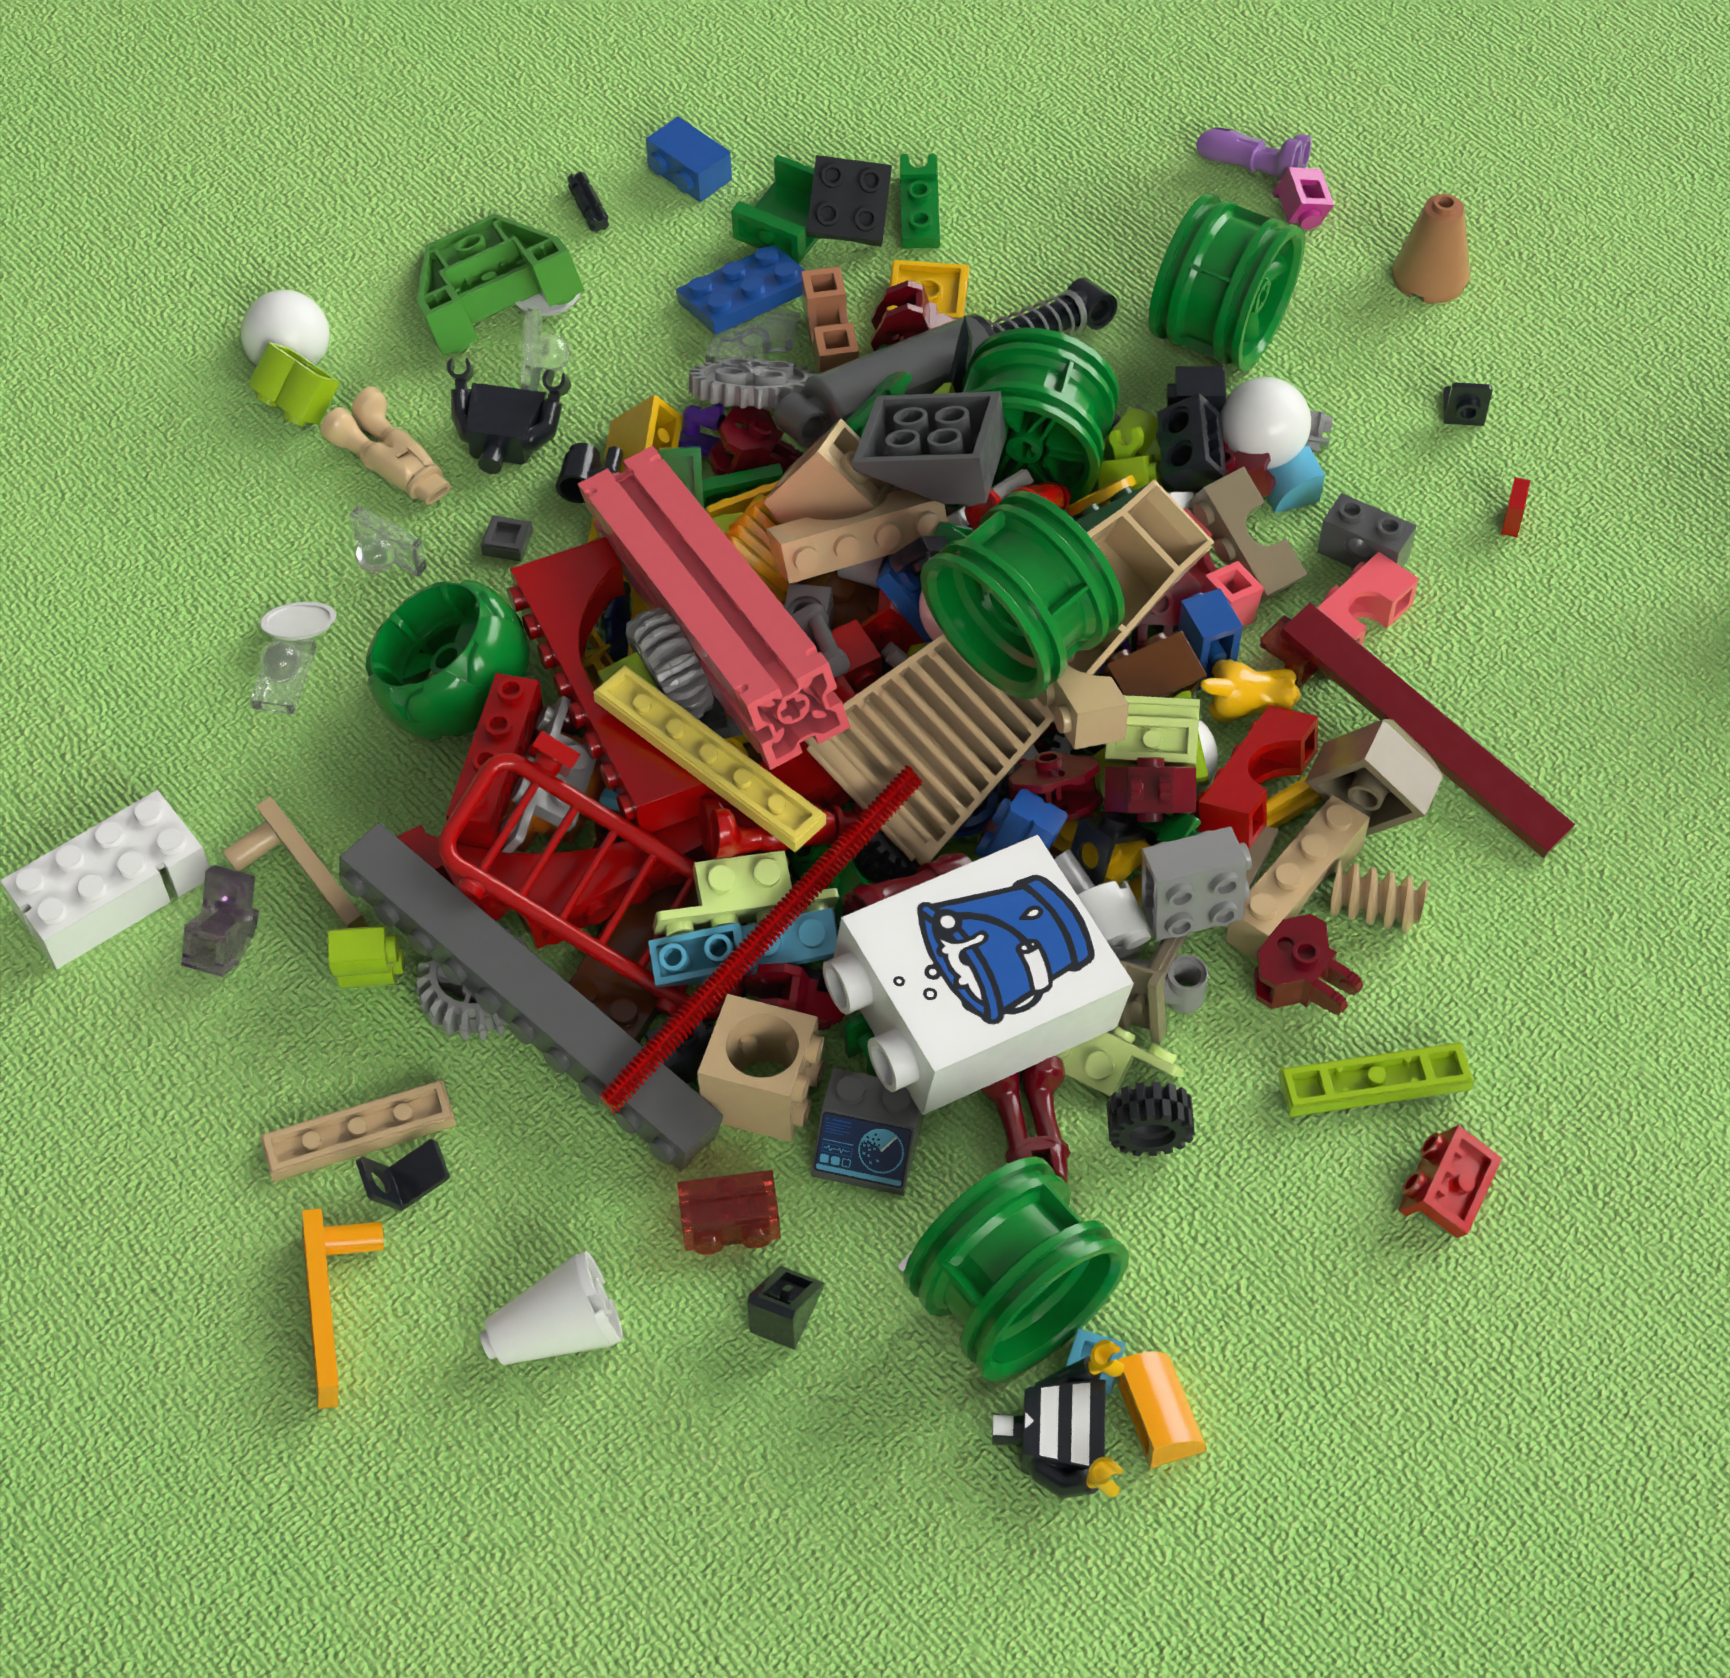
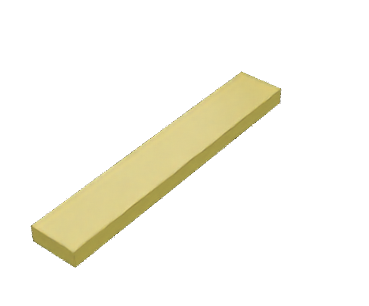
M626 665L594 691V701L794 852L802 847L826 824L825 813Z

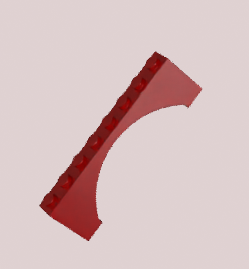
M604 537L510 568L513 586L507 588V593L511 606L515 612L522 611L524 615L522 616V622L529 640L536 639L538 641L537 651L545 670L552 668L554 672L552 674L553 683L560 698L565 696L571 699L568 704L571 720L576 729L583 727L586 733L584 734V741L592 759L599 757L602 763L600 771L607 789H615L618 793L616 800L621 816L628 821L632 820L633 824L651 833L698 816L699 803L703 798L719 799L723 807L729 805L728 801L594 701L595 688L587 678L583 668L586 644L595 624L615 597L625 594L622 564L608 539Z

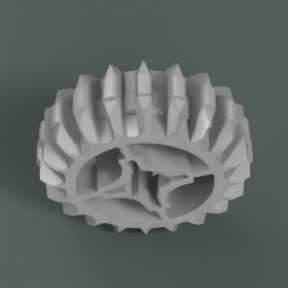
M660 607L649 611L645 610L636 615V618L627 622L626 636L632 649V654L635 652L639 654L659 691L697 719L704 716L703 713L711 710L714 697L712 689L708 684V678L704 674L702 665L698 661L688 639L683 634L680 625L676 624L673 616L667 610Z
M522 937L516 938L520 943H522L526 947V943L522 940ZM429 955L424 956L425 962L418 964V979L416 980L415 988L417 996H420V1007L425 1014H428L429 1020L434 1027L442 1025L444 1032L448 1036L459 1030L461 1037L465 1041L468 1040L472 1033H478L479 1037L485 1042L488 1031L496 1030L503 1037L505 1032L504 1025L507 1022L497 1013L494 1015L487 1013L477 1003L475 995L463 984L456 985L452 983L442 972L440 964ZM443 990L452 991L453 996L464 998V1002L452 999Z

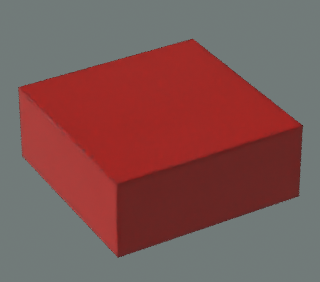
M1514 477L1501 534L1513 537L1518 536L1531 480Z

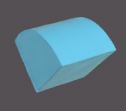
M1309 445L1305 446L1289 462L1279 467L1268 469L1276 480L1271 494L1266 496L1274 513L1320 502L1325 474Z

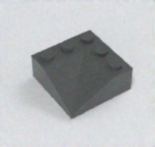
M1001 391L877 396L852 461L853 470L942 504L974 506L978 503H986L1007 436Z

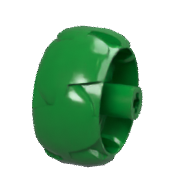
M468 579L463 580L460 584L451 581L437 582L420 589L405 599L378 628L366 656L365 667L369 676L367 685L378 707L402 730L425 740H440L443 736H464L477 729L496 673L525 678L530 658V646L520 617L496 591L480 582ZM430 671L435 674L433 677L425 680Z

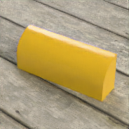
M654 394L610 421L602 467L604 466L607 450L612 446L623 450L619 474L625 471L623 460L652 445L658 453L659 448L678 447L683 416ZM592 517L588 543L599 539L593 521L596 520L594 517Z

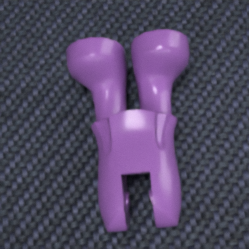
M1215 127L1202 133L1197 140L1196 146L1198 153L1205 159L1240 165L1251 172L1259 170L1280 180L1289 167H1307L1312 138L1310 135L1297 134L1293 139H1287L1282 144L1281 149L1266 147L1264 139L1250 137L1233 129Z

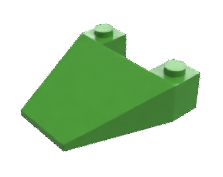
M493 214L425 246L416 302L435 344L444 356L448 353H460L466 350L470 343L479 340L472 326L473 323L511 307L517 301H524L540 293L548 306L551 307L555 304L563 305L569 303L577 294L585 290L569 250L559 237Z

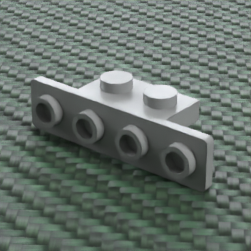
M562 696L552 707L546 705L541 710L534 728L539 733L541 730L581 754L566 778L559 773L556 777L586 794L597 758L592 759L586 746L560 733L568 710V704L571 699ZM534 741L530 744L524 755L525 758L532 762L534 761V758L529 756L527 753L529 752ZM523 777L518 779L510 796V800L515 802L512 812L531 783ZM538 788L500 852L512 853L524 841L532 815L559 826L571 806L543 789ZM579 811L576 814L570 826L568 827L567 831H569L576 824ZM509 812L504 818L499 828L498 835L500 834L504 825L508 821L512 812Z

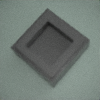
M492 515L481 543L482 555L522 562L533 533L532 522Z

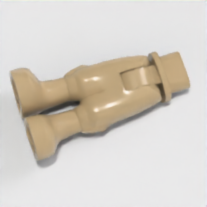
M369 386L356 396L352 405V415L345 408L340 407L333 409L326 415L320 427V434L328 443L339 448L348 449L358 455L365 468L373 470L393 486L406 492L410 498H420L426 505H431L449 492L451 485L443 478L441 468L434 464L428 453L411 438L410 434L402 429L393 427L386 419L388 403L384 394L376 387ZM361 430L371 434L380 442L369 440Z

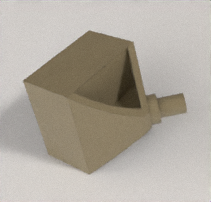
M1383 719L1324 742L1305 782L1326 802L1334 795L1370 817L1366 836L1425 816L1441 783L1443 774L1426 750L1394 720Z

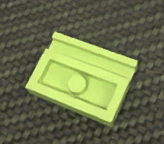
M1123 695L1129 703L1125 740L1106 743V762L1137 764L1138 757L1164 758V765L1196 766L1200 699Z

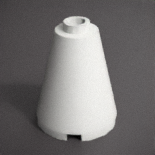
M588 1251L575 1254L485 1319L486 1330L481 1331L479 1334L482 1346L490 1360L497 1357L502 1365L611 1347L621 1342L623 1332L612 1298L608 1299L602 1286L605 1280Z

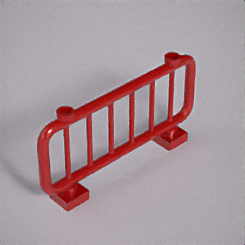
M541 730L527 753L534 758L533 762L515 753H500L489 758L478 770L443 826L438 838V854L443 865L461 878L456 887L467 896L478 901L481 900L484 893L490 895L657 996L659 1000L655 1008L672 1018L673 1014L677 1013L676 1010L681 1009L680 1006L685 1005L684 1002L689 1001L688 998L692 997L685 993L688 985L677 987L655 986L654 974L646 969L651 959L649 945L638 963L609 947L606 943L656 860L661 861L688 878L669 910L681 909L695 885L693 874L695 861L556 777L559 773L566 778L581 754ZM504 771L515 772L531 783L482 863L477 867L458 854L456 842L495 778ZM538 788H541L571 807L522 887L517 891L490 875L487 871ZM579 811L610 831L559 915H556L528 898L527 895ZM620 836L649 855L600 937L596 939L566 920L616 837ZM741 854V855H737V856H735V857L746 856V855H745V854ZM665 934L654 935L652 940L663 938ZM738 979V984L733 981L735 984L734 988L729 986L731 988L730 993L725 990L727 994L741 996L744 988L740 985V979ZM721 994L723 996L722 1001L717 998L719 1001L718 1005L715 1002L713 1003L715 1009L710 1006L711 1013L706 1010L707 1017L702 1015L704 1018L703 1022L718 1020L726 998L723 994Z

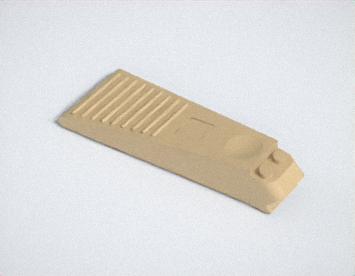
M1155 479L1124 507L1087 532L1101 549L1117 577L1125 601V617L1121 626L1107 635L1099 645L1091 650H1078L1075 653L1074 660L1068 663L1075 670L1094 675L1163 595L1215 543ZM942 634L843 704L850 728L820 744L813 737L806 739L804 742L809 746L806 750L863 811L865 808H868L869 804H872L871 801L876 800L875 797L879 796L883 789H886V785H891L890 781H894L893 778L898 777L897 774L901 773V769H905V765L913 769L923 781L921 783L922 786H919L918 790H915V793H912L911 797L907 799L908 801H905L904 805L897 809L896 814L894 813L893 817H890L889 821H886L885 825L881 826V830L911 862L915 859L922 865L930 862L1050 726L1054 721V716L1048 706L1041 704L1039 696L1034 699H1020L1008 695L993 686L959 655L945 635Z

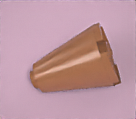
M1437 194L1430 197L1423 206L1393 264L1392 276L1395 285L1403 294L1411 297L1412 293L1423 296V302L1442 303L1455 299L1463 293L1464 287L1470 279V264L1465 210L1463 203L1458 198L1450 194Z

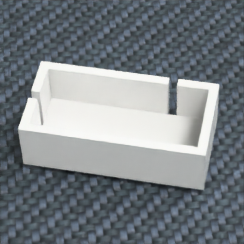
M156 790L3 878L0 882L14 912L30 934L35 937L38 945L54 967L59 969L170 903L171 901L159 872L162 868L165 867L172 888L178 897L209 880L213 875L201 844L161 793Z

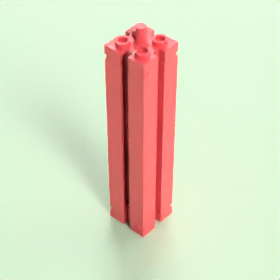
M653 445L623 460L624 472L612 474L607 468L578 483L587 509L596 519L593 521L599 539L604 537L608 539L622 564L623 575L650 610L656 607L663 608L673 616L676 624L680 625L683 634L688 639L698 661L702 665L712 693L757 753L761 754L763 761L770 770L802 754L799 743L813 737L820 744L850 728L843 703L833 692V690L837 689V685L827 659L821 652H817L814 643L664 459L661 460L660 454Z

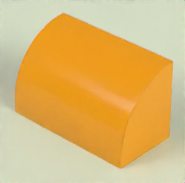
M1143 1352L1119 1358L1118 1361L1124 1364L1123 1374L1116 1377V1382L1150 1469L1206 1452L1207 1447L1169 1355L1162 1352Z

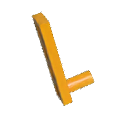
M322 1208L302 1210V1237L318 1409L338 1407L339 1385L326 1256L384 1250L383 1228L381 1221L324 1227Z

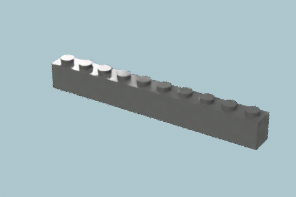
M378 822L339 857L340 883L354 898L362 897L373 907L374 913L382 923L388 927L395 926L407 936L409 944L417 953L422 956L429 955L441 965L442 972L452 983L456 985L463 984L475 995V999L482 1009L491 1015L497 1013L509 1024L511 1032L518 1040L524 1044L531 1043L540 1050L545 1061L554 1071L560 1074L566 1073L576 1081L580 1091L589 1101L604 1105L598 1095L601 1094V1091L605 1090L606 1086H610L609 1082H612L618 1073H622L621 1069H624L630 1060H634V1056H638L637 1052L644 1048L381 823ZM659 1061L660 1068L654 1066L656 1072L650 1071L652 1077L647 1074L648 1081L644 1078L642 1079L644 1085L638 1084L640 1090L636 1087L634 1088L636 1094L632 1091L630 1092L632 1098L626 1096L628 1103L623 1100L624 1107L619 1104L620 1111L614 1109L616 1114L613 1113V1117L624 1131L629 1134L636 1133L647 1142L651 1153L660 1162L667 1165L671 1163L681 1172L718 1135L723 1114Z

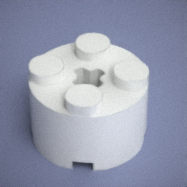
M1112 881L1077 895L1118 959H1134L1143 952L1140 945L1151 939L1150 934L1152 931L1127 881H1123L1120 888L1117 881Z

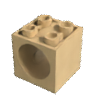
M840 419L786 470L763 503L769 508L772 516L782 524L805 517L819 520H837L858 516L877 508L885 501L887 494L891 493L895 485L853 470L852 461L861 438Z
M727 994L697 1072L700 1096L723 1114L721 1124L792 1142L797 1126L805 1127L811 1109V1100L807 1098L811 1086L819 1087L825 1068V1060L820 1059L824 1037L818 1036L817 1016ZM765 1061L776 1062L787 1067L785 1071L775 1076L763 1078L752 1077L740 1072L751 1064Z

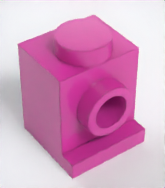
M1289 167L1272 191L1273 197L1280 199L1287 222L1299 223L1301 228L1305 230L1319 226L1334 206L1321 169Z

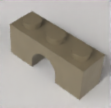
M1244 466L1205 486L1190 500L1193 506V514L1212 533L1211 538L1215 542L1214 549L1219 559L1227 565L1239 561L1264 587L1260 603L1292 587L1307 575L1287 539L1274 545L1265 546L1255 542L1248 534L1246 528L1247 517L1264 504L1265 501Z

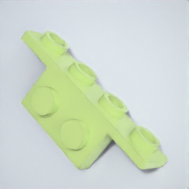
M785 851L694 862L693 874L699 906L657 912L653 923L654 934H666L669 937L694 932L697 929L713 928L738 922L739 924L763 922L762 918H767L766 914L770 913L771 909H774V905H778V901H782V897H786V893H790L789 889H792ZM838 889L822 890V893L818 895L819 897H815L814 902L809 899L811 905L807 904V910L804 909L803 913L827 908L834 910L839 899Z
M1119 1026L1055 1055L1063 1060L1066 1075L1110 1097L1114 1092H1118L1134 1057L1172 1076L1181 1078L1184 1072L1182 1067L1174 1064L1177 1055L1155 1044H1152L1148 1051L1133 1043L1136 1037L1135 1034Z

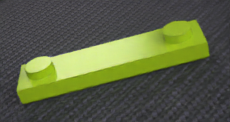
M1462 1042L1281 1068L1278 1075L1289 1117L1472 1090L1474 1084Z

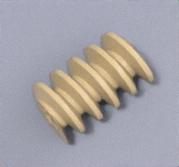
M1340 859L1329 903L1331 916L1336 917L1342 907L1347 906L1348 918L1354 921L1360 911L1365 910L1366 923L1368 925H1372L1378 915L1381 914L1383 915L1385 929H1390L1398 918L1401 920L1402 933L1407 934L1414 923L1419 925L1429 880L1425 879L1420 887L1414 890L1412 876L1407 875L1402 883L1396 886L1395 874L1393 871H1389L1384 879L1379 882L1376 867L1371 866L1363 878L1360 877L1359 864L1353 862L1346 873H1342Z

